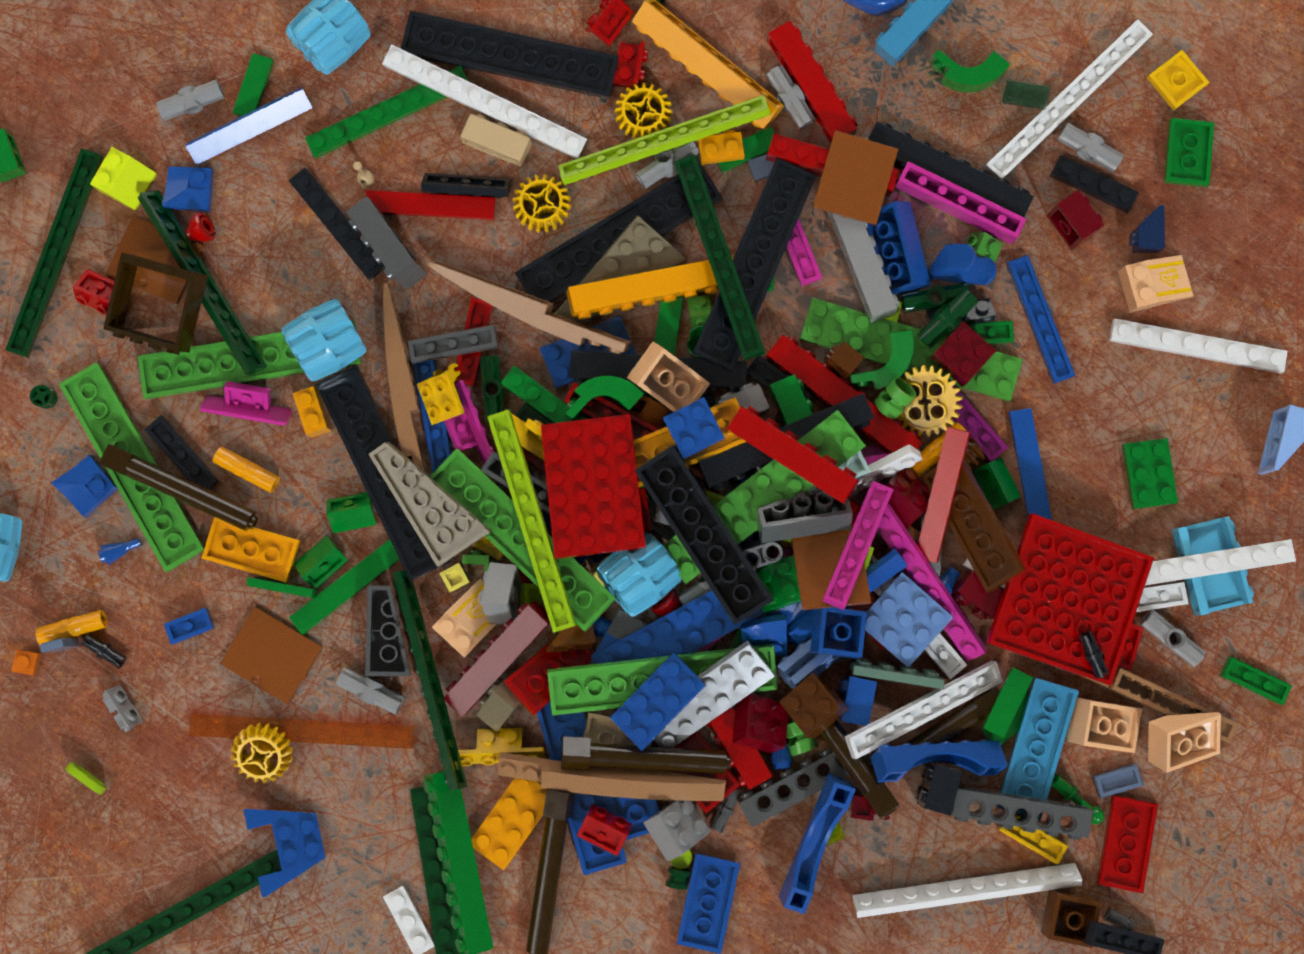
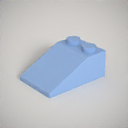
M1288 405L1273 411L1258 474L1263 475L1279 470L1304 442V408Z

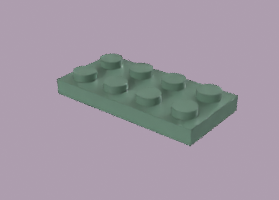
M856 658V661L850 660L848 669L853 675L943 689L945 682L939 676V673L932 669L922 668V672L913 669L914 667L910 666L908 668L906 665H900V668H895L891 663L878 661L877 665L872 664V662L865 658Z

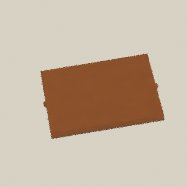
M835 130L813 208L876 226L898 148Z
M132 216L118 244L106 275L113 278L116 277L121 252L179 267L154 224ZM190 240L200 256L204 245ZM137 266L133 286L178 304L188 280Z
M854 525L849 530L791 539L802 610L835 607L823 602V598ZM865 563L862 565L846 606L871 604Z
M255 606L239 633L236 634V638L220 664L288 705L304 678L307 677L308 671L323 647Z

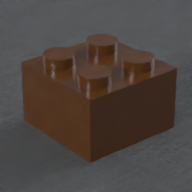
M814 672L780 701V704L807 738L818 737L849 710L823 675Z
M1059 889L1049 890L1041 933L1050 940L1093 948V946L1084 943L1090 920L1096 922L1099 920L1102 903L1093 896Z

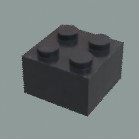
M936 762L924 764L921 772V777L923 778L922 786H918L915 794L917 804L925 809L951 816L963 771Z

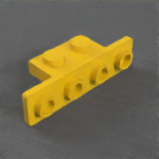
M512 414L521 447L544 461L541 425L544 424L538 420L532 421L529 418L525 423Z
M501 728L497 732L493 729H477L476 749L458 750L462 766H471L472 764L493 765L499 763L501 752L545 759V751L543 747L522 748V728Z

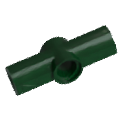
M960 283L944 287L934 286L928 290L902 294V309L904 314L940 308L944 304L951 302L964 288L969 291V287L966 283ZM930 294H937L940 297V302H933Z
M964 288L951 302L944 304L934 313L933 319L919 331L917 336L931 349L946 333L955 330L961 324L962 318L979 301L970 291Z
M499 356L480 358L486 424H489L488 416L504 411ZM491 385L498 386V391L494 395L487 394V389Z

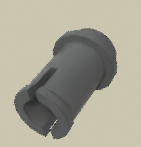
M1111 907L1104 915V920L1114 926L1133 930L1135 926L1132 917L1129 916L1127 918Z

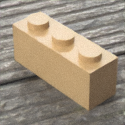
M470 114L460 136L463 144L521 168L532 146L531 139L527 133L517 130V132L512 131L501 122H497V124L490 122L486 116L477 114V116Z

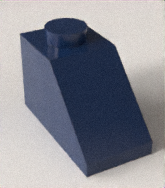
M1159 205L1130 233L1129 245L1132 246V253H1159L1165 248L1164 205Z

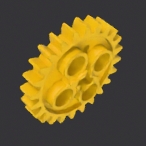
M922 365L921 371L915 366L913 367V374L907 370L905 372L906 378L899 377L910 385H916L920 390L919 396H916L908 406H904L905 410L897 418L900 421H904L903 428L909 425L911 426V431L918 430L919 436L926 431L927 436L930 437L932 430H934L936 435H939L940 427L946 431L947 423L950 425L955 424L952 417L958 418L960 416L955 410L963 408L961 404L957 403V401L963 399V396L957 395L961 387L954 388L953 386L957 379L949 380L951 373L944 376L942 375L944 368L935 372V365H932L929 370H927L926 365ZM924 381L927 382V393L923 385ZM932 384H939L942 387V393H933L931 389ZM926 394L927 399H931L932 401L928 404V413L930 416V420L926 419L927 404L926 402H922V399L926 396ZM938 405L943 408V416L935 415L933 411L934 406ZM913 407H918L921 410V417L917 418L912 415Z

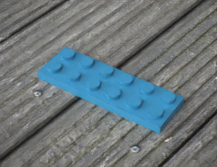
M1033 677L1000 789L1001 793L1047 800L1079 690ZM996 805L997 808L1002 809V805ZM1020 808L1015 813L1024 815L1025 809ZM1043 812L1038 815V818H1037V819L1040 820V821H1041Z

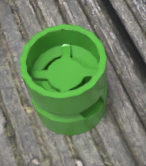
M895 377L886 387L887 391H882L875 399V405L888 418L897 419L905 410L904 406H908L917 395L908 382Z
M794 720L787 722L786 738L789 739L787 746L791 756L802 754L819 746L816 738H807Z

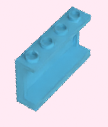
M1229 516L1171 530L1178 557L1241 547L1239 542H1236L1234 534L1236 532L1235 524L1230 520ZM1247 569L1184 579L1194 616L1253 603L1254 593L1252 587L1247 582Z

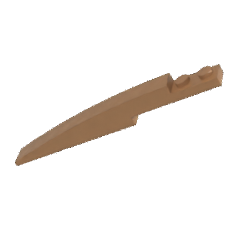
M438 260L428 261L430 268L464 290L505 313L545 332L577 345L586 344L587 339H589L588 343L595 346L605 345L609 347V351L617 354L630 349L631 341L553 313L554 304Z
M388 283L383 284L385 350L391 401L401 452L408 459H412L413 463L427 474L413 414L420 413L421 408L392 289Z
M1117 668L1111 686L1078 675L1165 716L1213 713V711L1122 668ZM1222 715L1220 740L1230 744L1238 723Z
M504 752L500 753L498 775L541 782V788L609 797L674 801H723L726 780L651 769L589 766L588 770L561 769V761Z

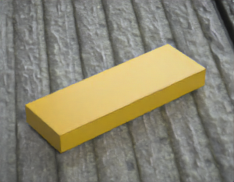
M999 826L997 829L1057 865L1069 846L1054 836L1045 834V831L1036 830V833L1023 831L1022 827L1013 826V829Z

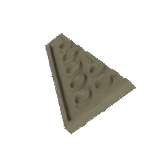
M636 216L579 285L674 267L686 258L644 220ZM568 298L555 312V314L580 323H584L598 314L593 313L591 317L585 319H578V316L572 317Z
M390 442L383 443L369 453L370 458L437 567L442 566L492 532L489 527Z

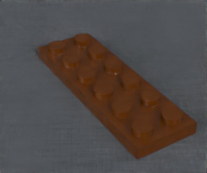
M964 460L948 524L986 593L1019 575L1026 568ZM937 466L922 476L930 491L932 490Z

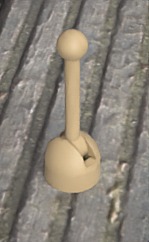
M355 162L353 168L358 170V184L363 188H370L375 182L374 175L369 170H362L360 162Z

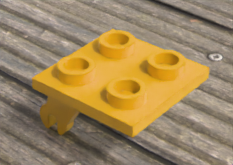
M456 363L450 364L445 372L441 369L435 370L433 376L417 383L432 425L465 413L454 385L456 378L460 375V371H454V368L458 367Z

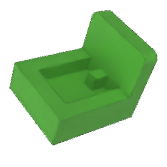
M972 232L966 241V244L974 248L977 256L990 258L994 262H996L1003 243L986 232Z
M709 295L687 298L692 330L699 325L705 324L711 311Z
M468 551V555H463L462 564L484 565L485 572L486 570L488 571L490 562L495 563V560H491L492 556L482 555V551Z

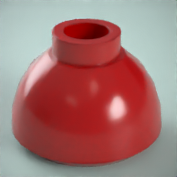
M196 213L190 219L186 235L192 241L209 242L215 239L216 231L212 221L205 214Z
M673 588L659 602L652 605V611L659 616H665L680 608V599L676 590Z

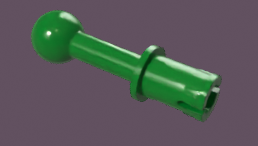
M1059 774L1054 776L1051 786L1063 796L1064 801L1071 800L1076 805L1088 806L1093 810L1091 824L1098 825L1103 822L1104 812L1101 808L1089 805L1077 794L1078 788L1071 786Z

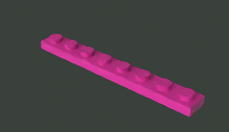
M887 504L877 530L890 549H896L908 566L904 570L910 579L953 616L944 629L966 662L985 654L987 648L891 505Z

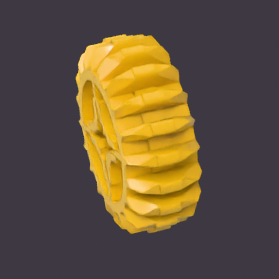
M635 83L633 91L627 87V95L624 93L620 94L621 100L616 101L618 108L614 109V114L618 115L615 121L620 123V130H625V136L633 133L632 139L634 140L637 139V136L642 137L666 129V124L671 123L669 117L672 116L673 111L669 108L672 104L670 101H667V94L661 95V88L654 91L655 86L651 84L650 88H646V83H642V88H638V85ZM640 98H644V99H643L641 102H639V103L633 102L634 100H637V99H640ZM651 100L658 104L661 113L656 112L651 107ZM647 105V112H645L640 119V112H643ZM626 111L631 112V115L636 117V124L629 121ZM646 122H655L650 126L643 127Z
M537 174L535 175V181L528 177L526 179L528 184L525 185L521 182L520 187L522 190L516 189L515 194L518 197L512 199L513 203L516 204L513 206V211L518 212L515 215L516 219H522L520 222L522 226L528 224V230L530 231L536 226L537 233H540L542 227H544L546 233L549 232V226L556 230V222L563 225L564 221L561 217L568 218L569 216L565 211L571 209V205L568 204L571 198L566 195L568 189L562 188L563 183L561 181L555 184L556 178L554 176L549 181L546 174L543 175L542 180L539 179ZM537 189H543L539 194L531 193ZM551 191L559 198L558 207L554 206V203L550 201ZM525 200L534 206L532 216L524 209ZM545 200L546 205L539 207L538 202ZM545 213L553 214L548 218L540 219Z
M258 723L255 727L251 724L247 729H242L239 735L235 737L234 744L231 747L233 752L231 759L236 760L234 767H240L239 774H247L246 780L254 777L255 783L259 779L263 783H266L268 779L273 782L277 776H283L284 772L288 770L293 759V755H291L293 747L289 746L290 739H284L285 732L280 734L277 732L278 726L272 730L269 723L264 728L261 723ZM248 742L251 744V752L249 754L246 751V744ZM277 752L278 762L274 764L272 761L273 754Z

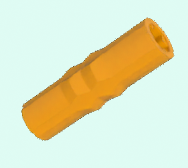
M958 422L951 426L952 428L966 431ZM946 431L920 452L922 460L908 468L915 473L917 478L939 462Z
M223 446L216 451L213 457V463L270 493L279 484V476Z
M98 610L35 629L37 642L41 645V643L59 638H72L107 628L108 620L105 612Z

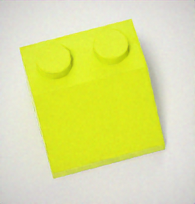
M111 147L90 185L99 192L136 211L140 205L137 197L141 192L148 191L157 173L131 156Z

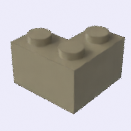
M518 666L512 672L507 670L499 679L500 685L495 683L487 692L490 696L486 695L479 703V706L482 708L476 715L496 732L521 704L519 699L504 684V681L519 668Z

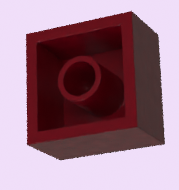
M1079 189L1059 202L1046 215L1071 251L1095 235L1104 226L1101 215L1092 209L1089 205L1088 197L1083 193L1081 194Z
M963 321L933 353L930 359L940 368H944V372L947 374L951 373L950 377L953 380L957 379V383L963 387L991 358L996 350Z
M904 468L896 472L885 483V486L894 489L888 504L891 505L907 529L927 508L931 491L927 484L918 479L912 470Z
M974 570L965 572L952 591L954 601L963 607L966 605L971 608V614L979 620L994 619L1003 593L999 588L986 593Z
M750 693L736 703L733 743L769 753L785 748L788 713L780 704V701Z

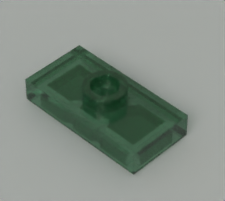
M1007 80L1002 102L1003 104L1045 110L1051 88L1050 86Z

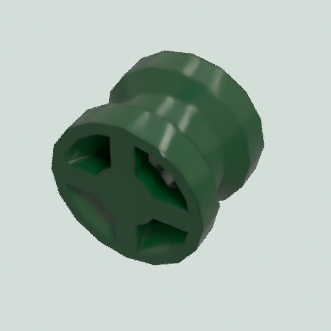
M45 385L35 386L29 396L30 401L34 405L43 409L52 408L58 400L56 391Z
M668 867L669 879L666 880L665 886L687 890L688 884L686 880L690 876V870Z

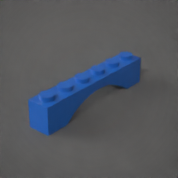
M983 739L978 742L964 740L959 743L944 741L939 744L925 742L920 745L905 743L900 746L885 744L878 747L877 751L871 756L878 783L899 781L912 768L931 762L957 765L976 776L998 775L1008 766L1000 741H990L989 739Z
M828 773L778 896L784 908L802 914L806 913L814 892L815 880L826 844L836 824L848 810L856 790L847 779Z

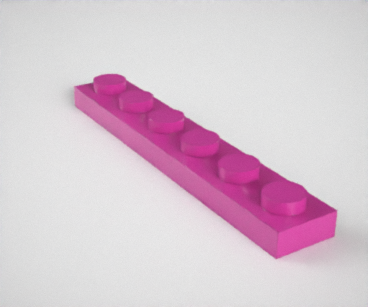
M872 481L827 588L823 602L842 610L845 609L894 489Z

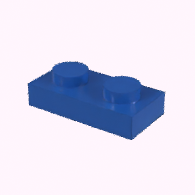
M203 608L164 624L171 645L215 629L208 608Z

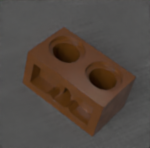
M843 341L839 346L835 344L824 359L827 361L826 364L833 369L832 373L838 377L842 376L848 379L864 357Z

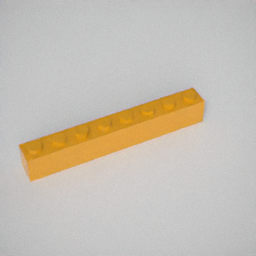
M645 0L632 20L638 31L649 35L655 45L666 49L672 59L682 62L688 72L699 76L702 79V83L716 90L718 96L724 101H729L736 105L765 95L771 115L751 121V123L763 130L771 126L785 106L657 0Z
M709 260L571 286L568 287L566 293L572 317L578 316V319H585L591 317L593 313L599 312L600 315L612 313L613 309L621 308V311L633 309L634 305L642 304L643 307L654 305L655 301L663 300L665 303L671 302L679 296L692 298L700 292L712 294L718 292V286Z

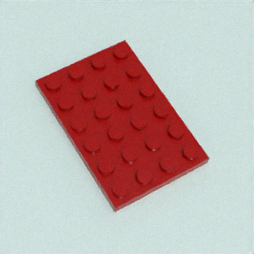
M630 414L541 425L555 559L646 548L638 475L634 471L637 467Z

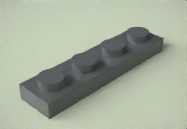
M489 325L408 341L411 363L416 364L498 348L495 326Z

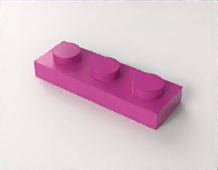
M798 218L786 250L800 285L803 287L822 280V275Z

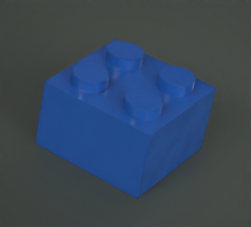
M704 397L663 417L683 459L725 439Z
M835 607L815 609L810 653L846 658H862L867 612L850 609L842 610Z
M845 675V678L840 680L838 692L841 693V699L849 710L839 717L838 720L862 726L868 725L877 682Z

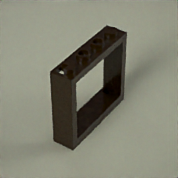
M121 252L103 329L113 332L114 337L124 339L125 336L130 337L129 341L143 344V341L148 342V347L161 350L162 347L167 348V353L180 355V352L189 353L208 276ZM137 266L190 281L175 341L123 326Z

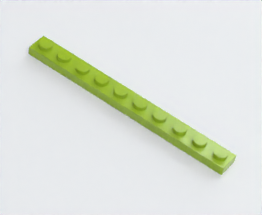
M765 95L559 165L561 180L564 185L574 183L578 180L595 176L745 123L762 119L771 115Z
M505 410L490 415L487 418L552 631L556 633L574 627L576 622L554 556L511 411Z

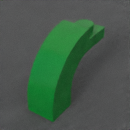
M939 49L934 53L930 61L932 68L937 73L944 74L940 83L952 90L966 93L978 92L989 88L1004 75L1010 66V63L995 51L982 64L976 67L960 66Z
M913 329L891 332L892 353L888 363L877 370L852 373L851 382L857 383L859 387L871 385L870 381H874L875 389L888 386L895 377H901L913 358L915 349Z
M615 376L595 377L582 383L574 390L579 398L578 400L573 398L565 406L568 409L565 414L570 419H573L592 398L597 396L611 397L618 401L626 410H630L644 393L634 384L623 378Z

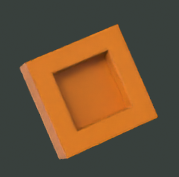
M16 649L11 671L36 675L41 653Z

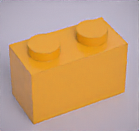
M312 386L292 393L307 436L313 438L332 431L317 388Z

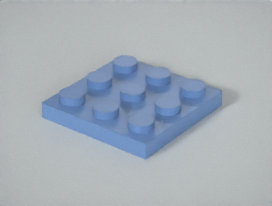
M901 572L866 611L865 630L909 668L952 620L953 616Z

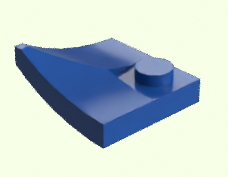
M168 166L162 206L164 208L185 211L211 212L214 170L212 168Z
M88 455L75 467L51 482L83 517H88L118 489L111 477L92 455Z
M786 615L767 616L741 624L742 644L747 640L752 646L773 644L775 656H787Z

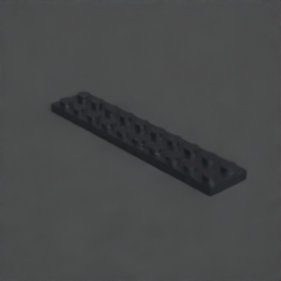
M414 11L409 13L401 45L402 50L422 59L610 99L619 59L617 55Z
M778 157L774 162L733 257V263L754 322L816 178V175ZM718 292L692 354L733 372L741 352L720 292Z
M699 162L698 164L712 204L715 205L722 201L723 197L701 165V162ZM679 175L516 271L515 275L526 293L548 302H553L565 295L568 287L581 283L636 216L644 220L660 236L667 234L692 219L693 215Z
M353 366L316 383L315 385L410 582L442 567H437L369 456L370 452L385 442H390L393 446L394 444L357 367Z

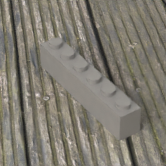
M827 212L870 323L895 315L899 302L897 296L892 294L889 288L891 287V281L888 274L884 275L882 270V258L879 254L876 255L874 250L876 244L873 236L867 232L868 223L848 217L843 218L841 215Z

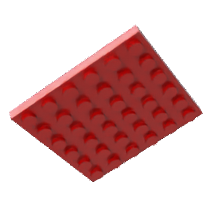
M1030 513L1017 549V554L1026 570L1006 582L986 643L1111 686L1154 557ZM1086 631L1093 632L1098 648L1103 651L1102 657L1109 670V674L1105 675V677L1095 678L1089 660L1085 659L1084 654L1086 653L1078 637L1079 634L1083 635V632Z

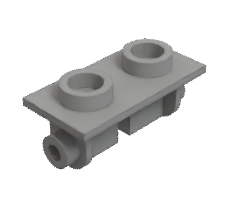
M121 685L104 691L105 693L102 694L104 699L102 701L110 713L118 712L114 719L119 725L120 730H124L126 733L132 730L134 726L143 723L138 711Z

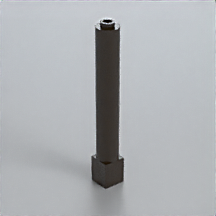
M109 443L98 463L244 531L253 529L257 524L258 517H256V511Z
M785 683V686L791 692L793 689ZM838 720L820 734L880 820H883L900 808V804L885 783H878L875 771L865 757L862 756L858 759L851 757L845 740V736L848 734Z
M993 687L971 699V702L906 743L920 745L925 742H930L931 744H939L944 741L951 742L986 720L1000 690L998 687Z
M563 736L561 769L588 770L589 766L725 774L726 769L730 770L731 757L727 756L726 751L647 746L641 751L636 745L591 743V738Z
M547 789L543 812L545 823L526 951L530 954H548L567 822L568 818L571 817L574 797L572 792Z

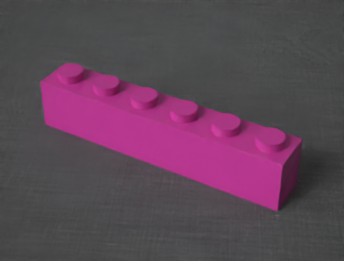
M909 161L895 186L896 189L1011 245L1018 238L1026 221V218Z

